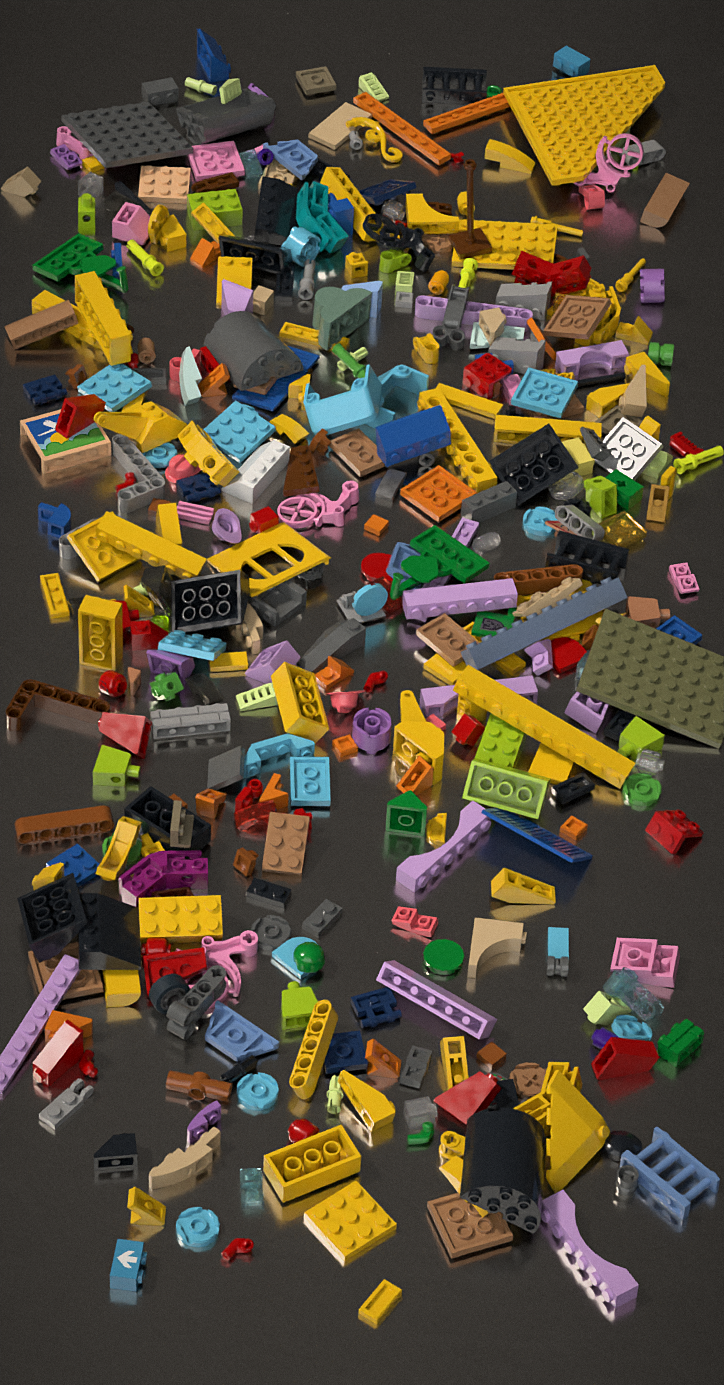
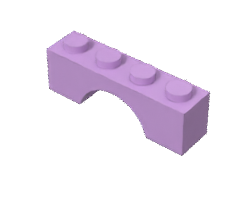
M622 340L558 351L556 353L555 366L559 373L573 372L574 376H577L581 367L590 363L603 364L610 369L622 368L629 353Z

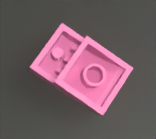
M617 938L611 972L640 983L674 988L680 960L679 947L658 945L656 939Z

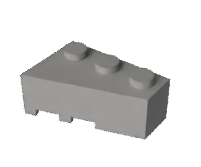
M536 282L531 285H522V283L501 284L496 296L495 305L529 309L533 313V318L545 320L547 310L550 308L552 282H547V284H537Z
M497 337L489 347L488 353H492L493 356L501 361L512 360L514 363L513 371L525 375L528 367L536 370L542 369L546 340L535 342L531 341V339L519 341L517 338Z

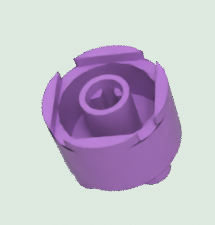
M640 269L641 303L665 302L664 269Z
M363 708L354 715L352 738L356 745L369 754H375L377 751L387 747L391 741L392 723L390 715L380 708H375V710Z

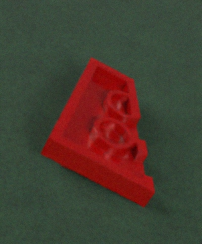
M204 947L143 956L148 997L152 985L165 975L178 974L186 980L207 970Z

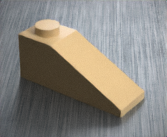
M641 365L625 390L624 395L620 396L619 407H621V414L637 417L643 416L647 407L646 365Z

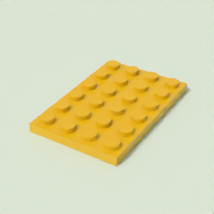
M467 219L459 220L458 232L467 231ZM474 220V229L481 227L492 246V253L470 257L478 262L477 268L513 270L521 250L554 263L558 224ZM454 249L452 267H463L465 259L460 260Z

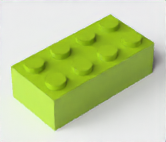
M490 713L475 758L516 769L527 734Z
M474 758L470 765L462 798L539 819L542 815L551 778Z

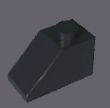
M135 1133L113 1135L94 1154V1171L138 1167Z

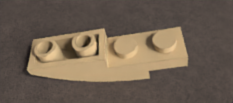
M568 577L561 582L562 585L551 589L548 593H534L528 602L520 604L517 607L518 609L512 614L517 617H526L537 612V615L541 614V609L552 605L553 608L557 606L556 602L567 598V601L572 599L570 594L583 584L580 578Z
M247 603L243 624L235 625V628L241 629L242 634L246 635L247 648L250 647L252 655L259 654L260 639H263V625L256 611Z
M213 1127L209 1132L203 1133L200 1140L194 1145H190L185 1152L178 1148L173 1153H169L158 1167L155 1166L151 1169L149 1173V1188L158 1189L176 1184L207 1167L212 1162V1151L220 1145L221 1131Z

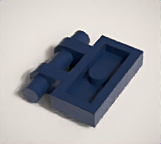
M55 374L23 384L24 392L33 401L34 405L39 403L45 404L52 399L58 400L68 394L66 388L62 389V384Z
M207 473L176 480V486L182 496L185 497L187 503L191 501L198 502L202 498H213L215 495L221 494V488L217 487L209 479L210 476Z
M389 987L352 996L350 999L357 1017L366 1016V1019L360 1020L362 1028H373L379 1023H391L395 1019L402 1017L400 1009L395 1011L391 1009L397 1007V1001ZM380 1011L384 1012V1014L375 1016L374 1014Z

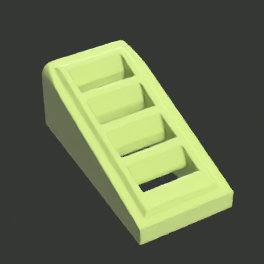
M372 72L359 77V87L364 92H367L379 102L389 99V95Z
M228 79L220 87L222 104H226L241 95L240 79Z
M397 271L395 295L397 291L412 293L414 272Z
M268 683L236 695L240 711L278 705L273 683Z

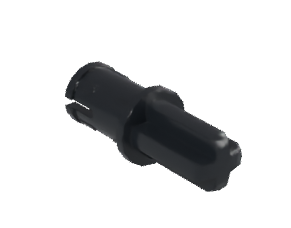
M250 1055L240 1063L236 1062L230 1070L221 1074V1079L226 1077L223 1080L224 1082L233 1083L239 1078L246 1076V1073L258 1065L257 1058Z

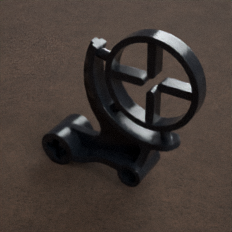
M369 214L366 216L363 222V229L371 238L378 241L377 246L391 250L411 248L417 257L415 266L421 271H428L435 258V254L423 243L421 238L424 235V231L422 229H409L403 223H397L396 225L391 219L380 214ZM375 220L376 224H370L368 221ZM382 223L386 224L387 226L380 230V235L374 232L381 228ZM386 233H392L394 236L387 237Z

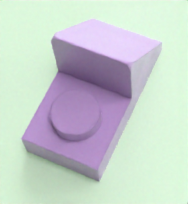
M550 639L539 641L524 649L532 658L533 672L537 676L553 668Z

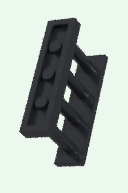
M423 67L422 83L427 84V88H423L422 103L469 105L486 99L487 91H483L482 86H486L487 70ZM434 84H443V89L434 88ZM450 85H459V89H450ZM466 86H475V90H466Z
M559 530L555 546L557 552L556 554L547 553L545 568L579 565L583 569V580L601 584L600 581L611 577V579L618 578L619 572L616 569L618 566L626 567L629 549ZM565 552L575 554L573 559L563 557ZM582 557L593 559L591 564L581 562ZM600 561L610 564L608 569L598 565Z

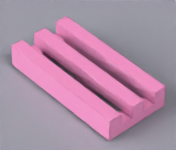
M179 501L177 506L178 518L209 525L214 515V508Z

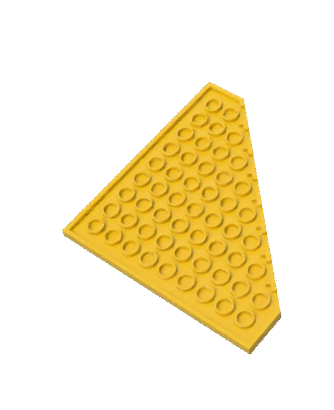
M656 65L506 87L503 88V94L551 185L554 186L584 181L597 166L596 151L603 136H607V139L611 141L615 136L626 133L665 89V81ZM620 139L615 140L612 143V146H614ZM604 143L605 156L607 155L608 144Z

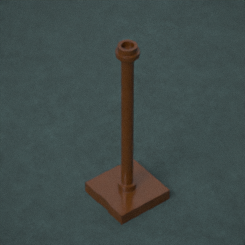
M468 159L464 163V169L467 170V231L449 235V241L456 250L460 260L492 253V246L481 227L474 229V170L477 165L473 159Z

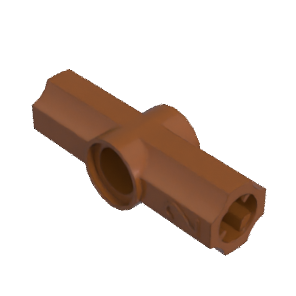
M170 1070L167 1076L166 1089L187 1093L189 1097L195 1100H203L207 1097L228 1102L231 1096L232 1083L211 1079L204 1072H195L191 1075Z

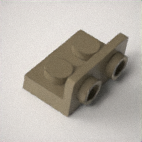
M174 800L170 829V847L190 848L194 816L186 815V809H182V801Z

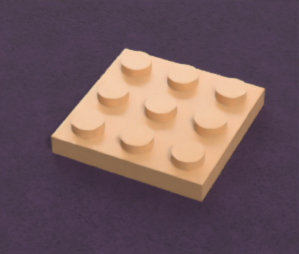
M141 166L138 197L143 202L187 204L191 168Z

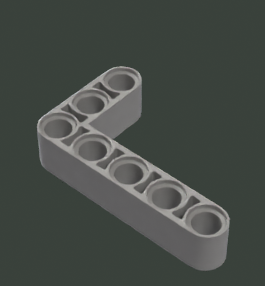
M122 434L113 436V456L127 472H133L137 479L136 484L121 489L118 492V510L122 513H130L150 505L153 498L163 499L165 497V479L127 436Z

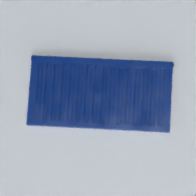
M288 346L300 358L303 371L277 379L266 395L247 390L240 391L238 389L233 394L232 399L274 412L288 396L289 384L306 375L320 356Z
M499 808L483 809L481 812L571 863L589 860L593 857L592 854L517 813Z

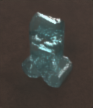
M623 967L621 971H613L603 985V989L608 995L620 998L644 1020L656 1018L663 1013L664 1007L662 1002L637 981L638 976L634 971L627 967ZM634 992H636L638 996L637 1000L634 998ZM649 1005L653 1008V1014L649 1011Z

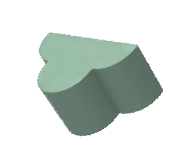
M324 287L316 292L312 326L315 330H319L318 343L323 349L329 350L334 343L337 344L341 341L342 337L348 336L369 320L372 299L371 291L362 288H352L344 291L337 287Z

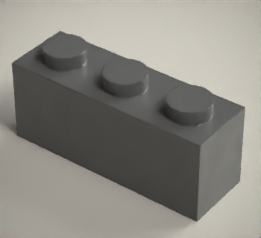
M505 481L463 499L461 517L481 523L516 507L517 491Z

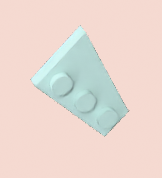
M474 322L470 349L490 347L479 326V322ZM504 325V332L500 337L517 338V340L523 341L525 328Z

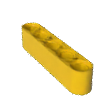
M328 1000L318 1001L313 1008L289 1080L290 1086L300 1099H307L314 1093L338 1021V1014Z

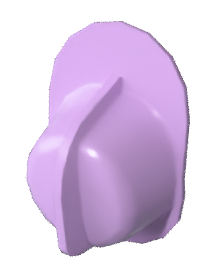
M218 509L212 523L214 535L221 541L225 540L234 544L239 543L242 535L238 517L228 509Z

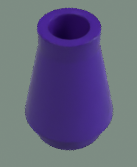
M262 149L256 155V158L261 164L269 165L272 163L274 155L271 150Z

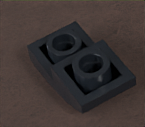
M514 1080L498 1081L497 1084L502 1089L495 1097L496 1111H501V1108L513 1109L518 1106L519 1102Z

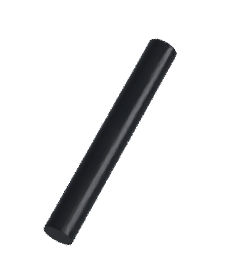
M622 372L576 381H578V387L622 380L626 378V375Z

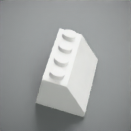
M275 440L259 446L238 469L239 473L226 487H222L221 491L253 504L289 463L290 446Z

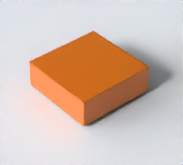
M373 514L364 524V530L380 536L389 526V521Z
M350 734L332 740V745L340 757L358 752V746Z
M571 815L560 827V832L577 840L587 830L588 824Z

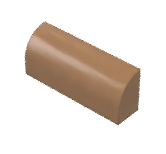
M665 173L645 207L640 222L651 227L666 225L690 183Z
M66 300L4 327L15 350L76 325L78 320L70 301Z

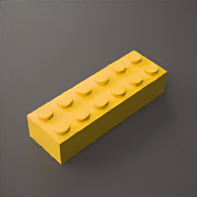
M95 271L75 275V303L110 366L130 362L131 354L133 353L131 340H133L132 332L127 329L125 320L121 318L119 309L115 308L114 301L109 297L107 288L103 287L101 278L97 276Z

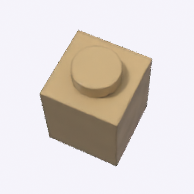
M258 286L253 292V312L265 316L274 304V290Z

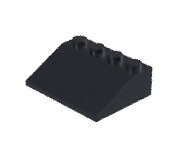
M262 176L254 241L282 245L289 237L291 229L293 227L299 228L296 220L297 194L300 189L280 179Z
M549 423L488 461V464L497 476L498 482L503 483L507 481L517 491V506L579 468Z
M241 570L171 581L172 632L174 630H181L185 633L243 624L250 595L249 576Z
M73 873L17 898L29 946L39 963L58 955L88 923Z
M80 893L88 923L77 933L79 970H141L139 908L99 893Z

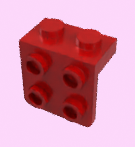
M486 353L464 367L463 384L478 395L489 400L493 397L494 384L512 372V368L492 354Z
M679 809L656 811L645 829L671 854L677 853L685 838L702 837L704 834L700 826L690 821L686 817V813Z

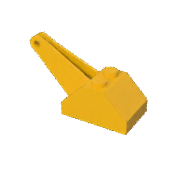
M152 401L135 408L134 412L100 411L94 415V421L99 426L127 436L142 453L178 438L177 435L187 426V423L172 411Z
M405 690L400 695L401 722L394 728L393 753L410 767L419 755L422 756L433 767L432 785H435L442 780L444 732L431 722H426L414 693L410 690Z

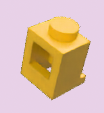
M351 252L349 255H346L345 267L351 279L368 276V261L365 260L362 253Z

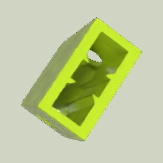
M85 193L78 198V233L84 236H95V198L91 194ZM84 217H90V220L84 221Z
M603 476L586 479L583 482V487L586 489V502H589L594 512L601 519L616 514L617 485Z
M636 716L620 735V749H618V753L626 758L632 756L637 761L645 759V756H650L663 748L665 735Z
M102 745L93 769V785L123 787L126 785L128 776L139 778L141 766L131 765L130 753Z
M292 981L287 985L288 989L282 991V1030L308 1026L313 1008L318 1002L311 987L300 988L299 982Z

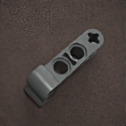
M452 284L443 323L434 327L432 335L439 344V347H443L447 343H449L453 350H461L464 347L465 334L460 328L468 300L469 287L463 288Z
M219 965L209 968L180 1002L174 1001L167 1011V1018L170 1019L167 1025L168 1031L184 1040H187L192 1035L195 1023L226 988L224 980L226 977L225 968Z

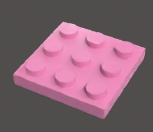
M234 141L192 146L193 154L187 155L196 182L230 172L236 177L245 176V169Z

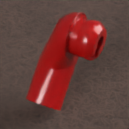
M133 352L131 354V361L127 362L130 369L138 368L139 356L137 353Z
M133 472L125 474L126 480L124 483L115 485L117 493L121 489L136 483L137 479Z

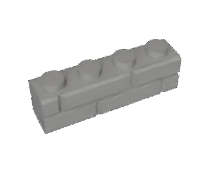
M227 703L150 711L153 739L230 731V714Z

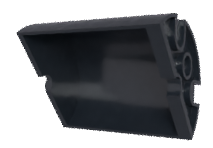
M501 1108V1111L490 1112L489 1109H485L470 1116L467 1119L460 1198L490 1213L501 1212L503 1214L502 1219L534 1234L540 1225L547 1139L543 1126L531 1115L512 1108Z

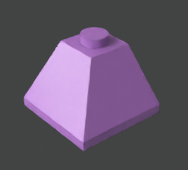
M148 650L146 652L151 673L159 675L163 672L165 674L176 672L181 683L184 685L195 667L192 656L163 650Z

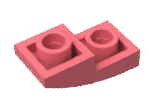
M398 906L391 920L392 924L397 927L431 938L439 923L437 917L419 915L417 909Z

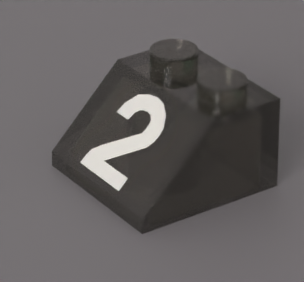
M163 565L146 568L143 577H141L142 587L147 591L149 600L153 602L155 608L168 618H172L171 581L173 579L167 567Z

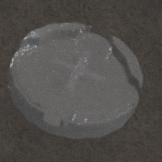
M571 472L549 486L548 490L552 498L556 500L570 499L583 489L584 480L577 472Z

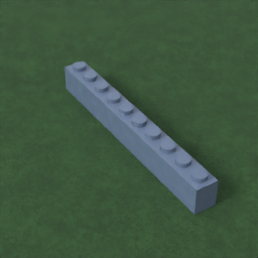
M608 577L600 581L601 585L599 586L594 584L587 587V592L585 593L581 591L571 595L572 599L568 601L567 598L556 602L557 606L553 608L550 605L541 609V614L537 615V612L526 616L527 620L524 622L520 619L511 623L512 627L509 629L503 627L497 630V635L495 636L489 634L482 637V642L478 644L474 641L465 645L467 649L461 651V655L466 666L470 665L479 670L628 598L619 577L615 579Z

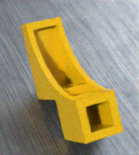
M125 816L118 820L109 848L97 867L96 874L100 875L103 880L115 881L125 871L130 850L136 845L142 822Z

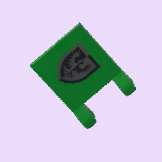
M517 607L509 608L508 615L478 611L471 635L484 637L491 634L495 636L497 635V630L503 627L511 628V623L516 618L512 613L517 610Z

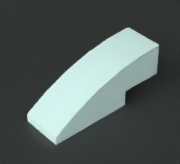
M190 346L186 347L182 354L179 371L181 395L185 406L197 403L202 397L197 386L202 377Z

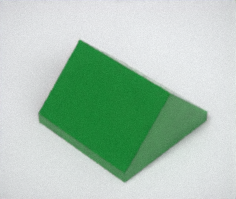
M411 790L388 801L385 831L425 836L427 806Z

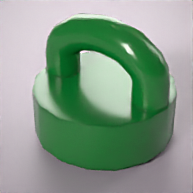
M496 85L488 86L486 98L501 94L502 89Z

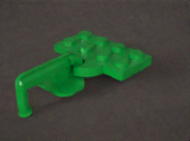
M80 233L32 265L33 271L57 282L68 274L79 275L95 271L97 276L101 278L102 284L122 293H126L129 288L126 266H121L116 270L119 273L120 280L106 274L116 266V260L107 255L96 256L104 250L103 244Z
M434 525L410 541V546L421 553V555L409 556L401 562V569L412 577L401 583V580L404 579L403 575L394 573L390 598L396 600L403 595L404 590H412L421 583H429L437 577H445L450 574L465 584L489 569L490 563Z

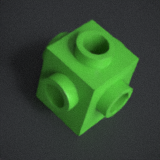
M163 672L155 676V680L149 683L151 692L157 700H172L176 697V693L184 689L176 672L167 674Z

